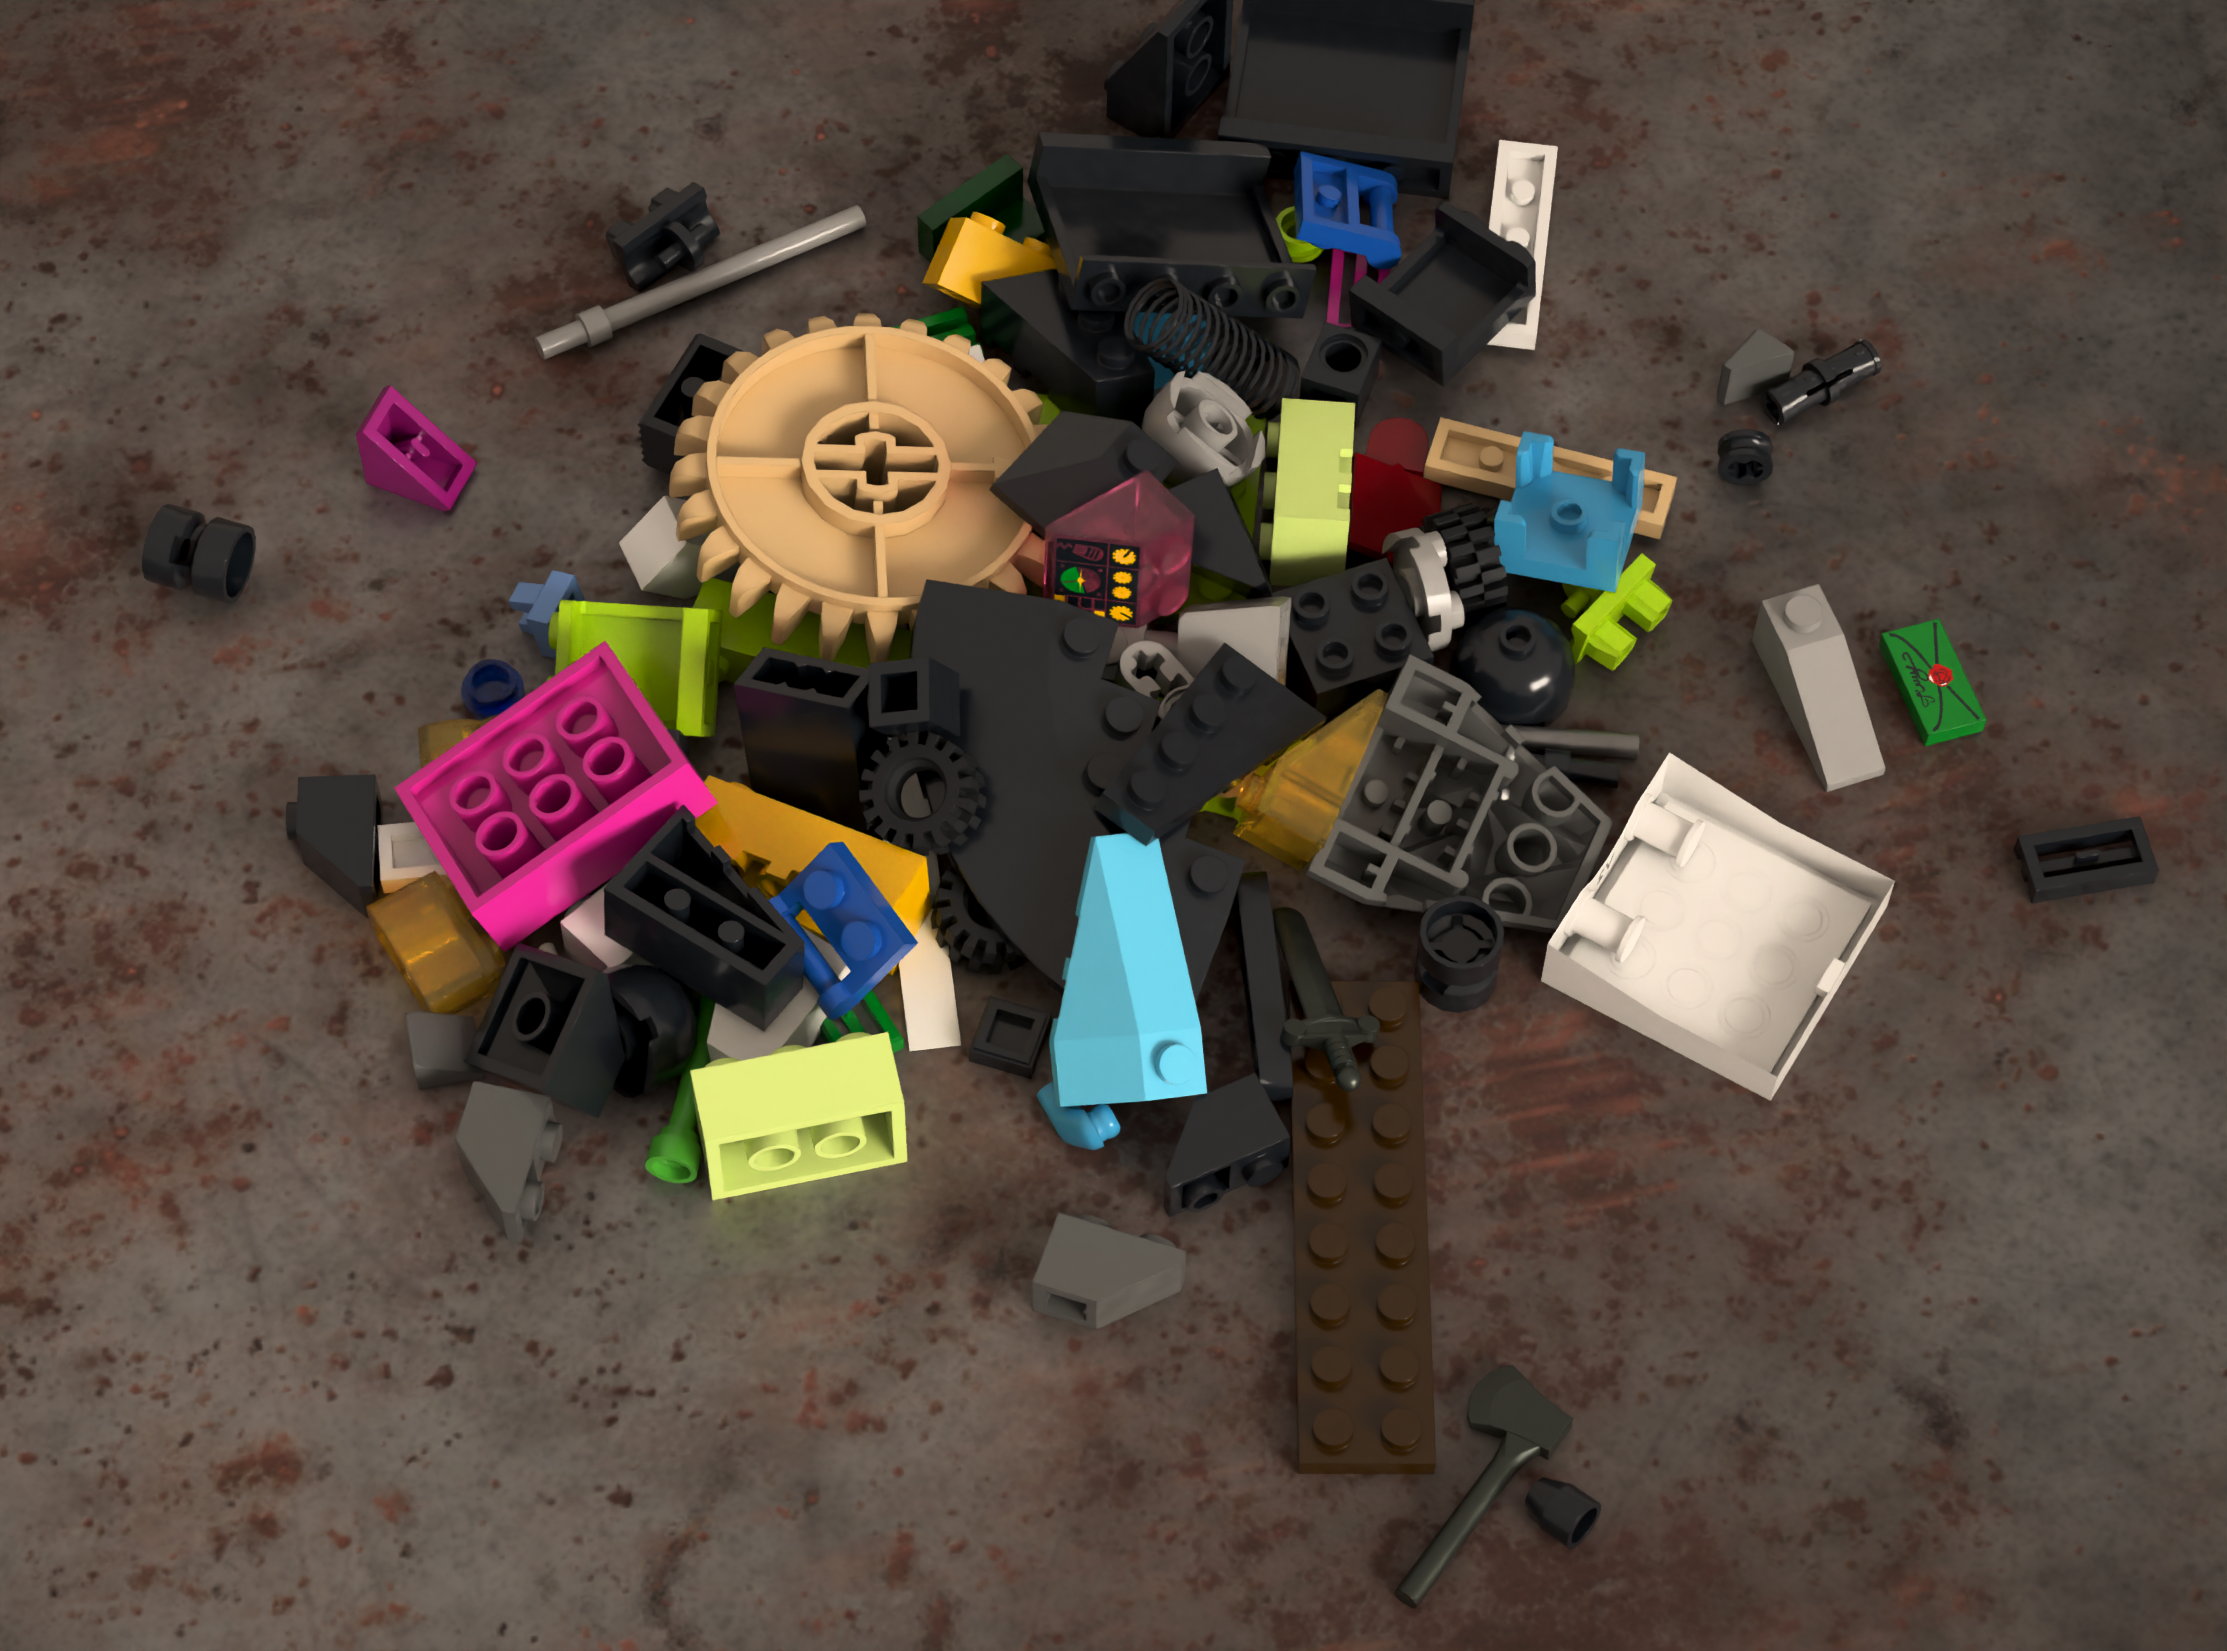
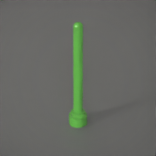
M703 994L696 1017L698 1036L694 1055L686 1069L682 1072L669 1126L663 1127L660 1130V1134L651 1139L645 1161V1168L650 1174L668 1182L688 1183L695 1180L703 1153L701 1146L698 1144L699 1137L694 1132L697 1119L690 1070L704 1068L711 1062L706 1042L716 1002Z

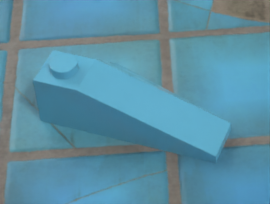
M1129 833L1091 837L1075 912L1079 918L1071 958H1066L1062 980H1066L1060 1013L1058 1019H1053L1049 1038L1055 1106L1140 1102L1206 1094L1207 1085L1201 1026L1159 839L1145 846Z

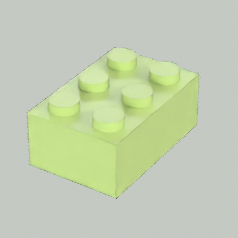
M855 1032L842 1036L833 1043L808 1048L801 1045H788L776 1049L767 1056L741 1061L736 1058H721L710 1062L704 1068L690 1070L698 1133L712 1200L907 1162L904 1098L888 1032L874 1035L865 1032Z

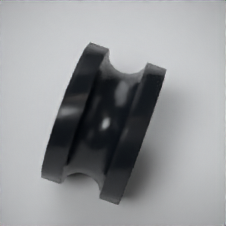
M1740 429L1731 431L1719 439L1717 445V453L1720 457L1718 473L1725 481L1736 485H1751L1766 480L1772 474V441L1765 433L1754 429Z

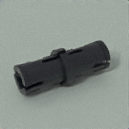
M1860 339L1854 345L1825 360L1815 358L1803 365L1801 373L1771 389L1768 388L1762 391V407L1774 424L1783 425L1789 419L1819 403L1822 406H1828L1839 400L1840 392L1872 375L1879 374L1881 371L1880 357L1869 341Z

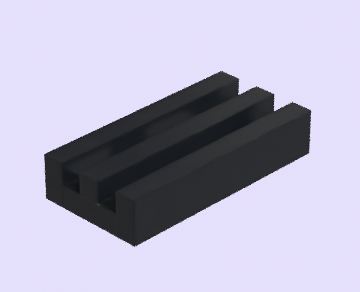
M2140 816L2018 836L2014 847L2017 860L2021 859L2023 863L2021 873L2024 882L2029 881L2030 884L2028 894L2031 903L2151 884L2155 882L2159 872ZM2131 841L2133 844L2131 847L2100 851L2099 849L2077 852L2076 856L2040 862L2038 856Z

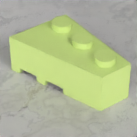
M1282 398L1281 422L1268 421L1266 458L1278 459L1277 473L1265 472L1262 509H1274L1273 524L1261 523L1259 557L1261 560L1271 561L1269 579L1271 585L1296 586L1345 571L1350 522L1349 500L1352 482L1351 467L1355 403Z

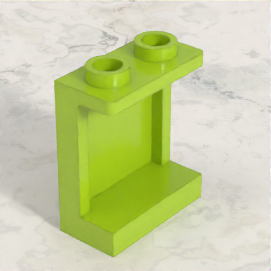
M560 600L559 612H553L548 632L550 648L556 650L555 675L606 641L667 729L680 730L685 736H715L723 610ZM550 675V676L548 677L547 681L550 680V679H551L552 677H554L555 675Z

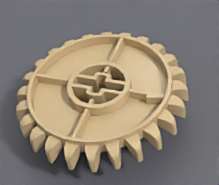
M858 313L854 320V326L837 327L833 320L825 316L810 318L807 334L797 338L788 331L775 329L763 335L760 357L751 352L736 351L724 361L721 381L705 382L693 397L691 415L694 417L684 420L677 430L674 455L685 457L677 461L671 471L669 498L692 495L681 506L678 514L676 527L678 542L716 529L709 534L701 546L696 576L702 583L722 573L737 562L741 564L732 583L729 613L735 618L755 605L769 590L775 593L777 596L771 629V642L779 646L784 643L798 627L806 613L810 611L820 615L818 633L820 659L832 661L840 650L851 623L864 624L866 644L871 663L886 662L889 659L893 646L896 626L909 624L912 632L923 587L927 579L1023 595L1027 594V589L1021 573L1046 590L1050 585L1055 566L1054 554L1048 546L1050 543L989 490L996 480L1048 426L1046 424L1039 425L1043 409L1042 401L1034 391L1026 389L1011 391L1008 388L1011 368L1002 360L987 359L980 363L969 355L970 340L958 334L947 336L943 342L927 336V327L922 321L907 319L897 329L882 327L881 320L875 314Z

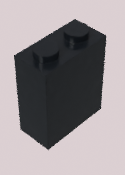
M763 647L734 683L751 789L755 793L845 827L867 831L871 824L866 821L863 812L869 809L868 806L860 802L859 790H868L869 784L863 781L861 776L864 768L874 771L878 763L870 757L877 749L884 754L890 751L886 743L888 737L869 728L867 706L869 669Z

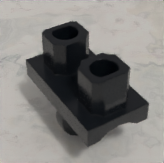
M692 182L680 192L667 187L651 199V204L648 207L650 213L635 224L630 221L621 220L606 231L605 236L612 255L621 263L631 288L638 292L643 291L678 264L691 272L704 263L701 248L721 234L718 225L711 217L707 208V195L704 187L695 182Z

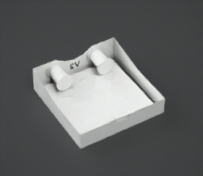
M1669 753L1638 801L1623 833L1593 880L1580 892L1547 945L1541 981L1771 1101L1887 908L1895 881L1779 823Z

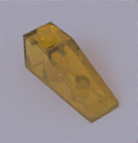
M1377 689L1279 757L1262 776L1252 773L1242 787L1235 802V807L1243 811L1233 834L1300 871L1325 846L1389 694Z

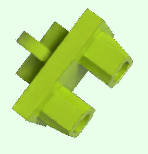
M1643 553L1621 574L1616 592L1562 583L1564 592L1568 597L1561 605L1563 613L1569 618H1575L1581 611L1584 612L1573 623L1571 628L1574 636L1570 641L1574 664H1577L1587 654L1595 661L1614 671L1631 652L1637 640L1636 637L1617 623L1619 619L1625 614L1646 632H1650L1667 615L1673 600L1657 584L1650 580L1656 564Z

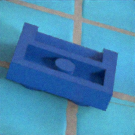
M1301 151L1294 167L1296 239L1309 242L1313 246L1322 249L1335 248L1364 255L1367 262L1377 269L1385 270L1397 265L1401 259V242L1394 233L1393 205L1398 196L1395 177L1386 171ZM1359 196H1363L1364 203L1369 207L1370 226L1360 224Z
M844 842L829 843L779 895L768 900L805 942L804 975L820 997L817 1004L829 1020L837 1019L849 1012L918 944L917 940ZM803 909L807 911L851 971L842 981L795 919Z

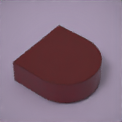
M1401 417L1388 418L1379 422L1372 429L1365 456L1392 466L1395 463H1400L1405 471L1424 477V468L1429 450V438L1424 428L1413 420Z

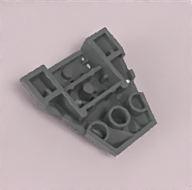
M1410 654L1364 739L1317 839V846L1305 875L1362 904L1415 911L1424 914L1430 906L1443 898L1457 895L1475 897L1489 904L1500 916L1503 926L1554 934L1580 892L1584 889L1614 821L1556 766L1547 769L1521 745L1526 738L1511 724L1506 729L1503 728L1477 703L1482 696L1467 682Z

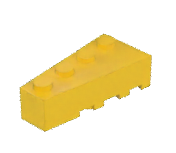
M710 775L704 781L718 804L696 818L695 826L714 847L720 845L731 857V867L751 889L756 886L767 900L779 895L829 843L844 842L913 936L916 935L932 910L927 858L925 856L755 793L741 783H729ZM803 909L795 917L801 927L830 944L807 911ZM899 963L888 974L893 976L899 968Z

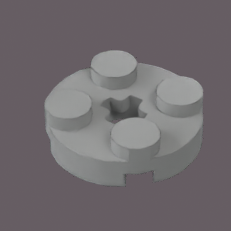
M1410 528L1390 533L1384 540L1382 554L1393 552L1394 569L1392 570L1431 651L1445 649L1451 641L1452 629L1463 627L1465 616L1463 604L1458 593L1454 590H1449L1443 568L1447 564V551L1443 538L1437 531L1424 533L1419 528Z

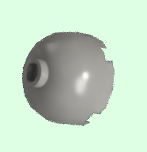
M1185 371L1178 372L1161 388L1147 407L1142 422V430L1179 462V465L1164 483L1175 487L1218 468L1231 489L1246 479L1264 459L1265 438L1262 430L1253 436L1250 427L1245 421L1252 412L1247 404L1228 385L1210 374L1200 371L1192 378L1184 377Z

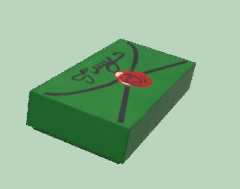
M1940 618L1881 634L1879 647L1924 746L1984 730L1986 717Z

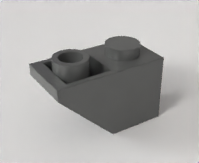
M473 1081L455 1138L461 1167L507 1240L521 1243L527 1220L537 1221L540 1215L545 1195V1183L540 1181L545 1161L554 1163L557 1159L562 1142L563 1125L562 1123L555 1122L551 1096Z
M1058 1212L1032 1282L1033 1311L1097 1330L1180 1292L1185 1281L1186 1251L1176 1248L1171 1241L1158 1235L1143 1234L1138 1237L1115 1230L1106 1221L1092 1215L1072 1217Z

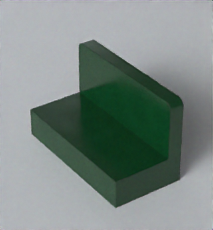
M1008 153L917 216L919 253L930 263L950 218L967 217L970 219L973 212L984 214L1003 223L1006 228L1002 235L1023 244L1025 237L1038 241L1046 239L1037 209L1023 197V167Z

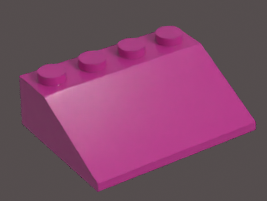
M606 641L394 787L469 911L504 952L618 874L683 804L695 816V819L718 804L689 759Z

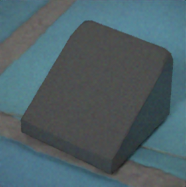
M1763 329L1754 330L1723 363L1716 394L1717 401L1726 405L1761 395L1762 391L1768 388L1771 389L1788 380L1795 355L1794 351Z
M421 1011L405 1013L413 1066L419 1090L484 1078L483 1070L464 1062L477 1034L473 1016Z

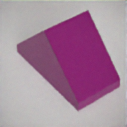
M391 385L383 388L356 432L367 484L443 512L451 509L477 465L473 458Z

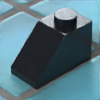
M376 774L298 777L297 802H287L286 805L288 840H298L304 865L366 918H379L381 880L377 825L383 824V804Z

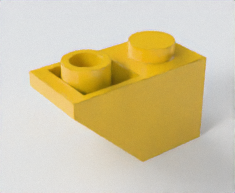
M973 212L970 219L967 217L950 218L922 284L973 308H981V282L1056 269V265L1049 245L1030 237H1025L1023 244L1002 235L1006 228L1003 223L984 214Z

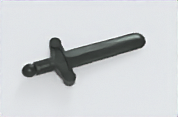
M1284 906L1275 908L1272 911L1275 934L1306 1016L1305 1020H1286L1280 1035L1281 1041L1288 1046L1304 1045L1324 1052L1338 1087L1343 1091L1353 1092L1361 1084V1073L1358 1070L1351 1047L1362 1042H1374L1380 1029V1022L1371 1015H1363L1360 1018L1343 1015L1306 919L1301 912L1294 908Z

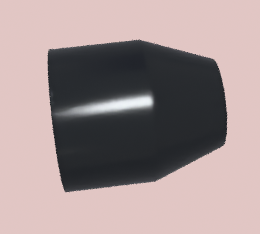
M1545 1477L1539 1479L1532 1486L1525 1499V1506L1540 1529L1569 1549L1577 1547L1584 1541L1595 1526L1601 1512V1504L1575 1485Z

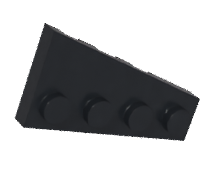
M1224 642L1104 790L1093 808L1147 846L1200 811L1206 802L1221 792L1226 794L1241 784L1248 774L1263 764L1268 766L1283 756L1286 750L1299 740L1304 742L1316 734L1327 717Z

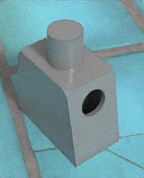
M1279 596L1190 604L1180 612L1178 632L1147 630L1144 641H1153L1166 647L1194 678L1198 676L1225 642L1286 687L1291 597Z

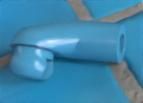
M1053 1082L1044 1086L1036 1094L1058 1135L1069 1145L1098 1150L1105 1147L1103 1143L1105 1140L1114 1138L1120 1133L1121 1127L1112 1110L1106 1104H1098L1088 1113L1081 1109L1080 1106L1057 1107L1055 1106Z

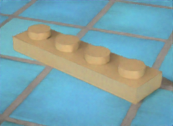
M1440 417L1425 463L1423 478L1511 501L1516 487V455L1521 437ZM1556 446L1553 449V471L1612 481V460ZM1644 469L1643 504L1634 533L1656 539L1661 538L1675 491L1677 477Z

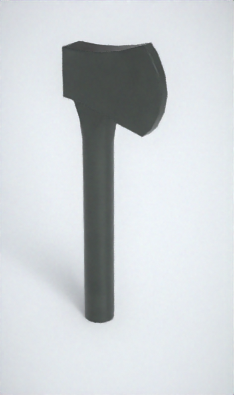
M1514 1365L1504 1366L1488 1373L1475 1385L1469 1398L1467 1416L1469 1427L1502 1438V1442L1493 1459L1394 1591L1396 1597L1408 1607L1417 1608L1512 1477L1526 1463L1537 1456L1549 1460L1572 1428L1573 1418L1543 1396Z

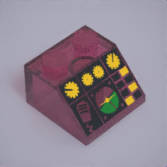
M1148 470L1143 471L1046 526L1043 598L1063 601L1119 622V626L1141 628L1160 616L1173 614L1184 602L1189 600L1195 516Z

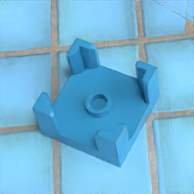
M1523 431L1516 455V487L1511 502L1507 500L1500 501L1494 519L1495 546L1499 545L1502 556H1499L1500 563L1505 566L1506 573L1616 592L1643 504L1645 452L1617 448L1613 455L1612 481L1553 471L1554 439L1549 435Z

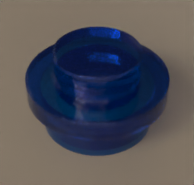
M487 659L478 662L469 670L462 682L461 695L464 706L472 715L480 719L492 720L524 698L525 688L523 679L516 669L504 661Z

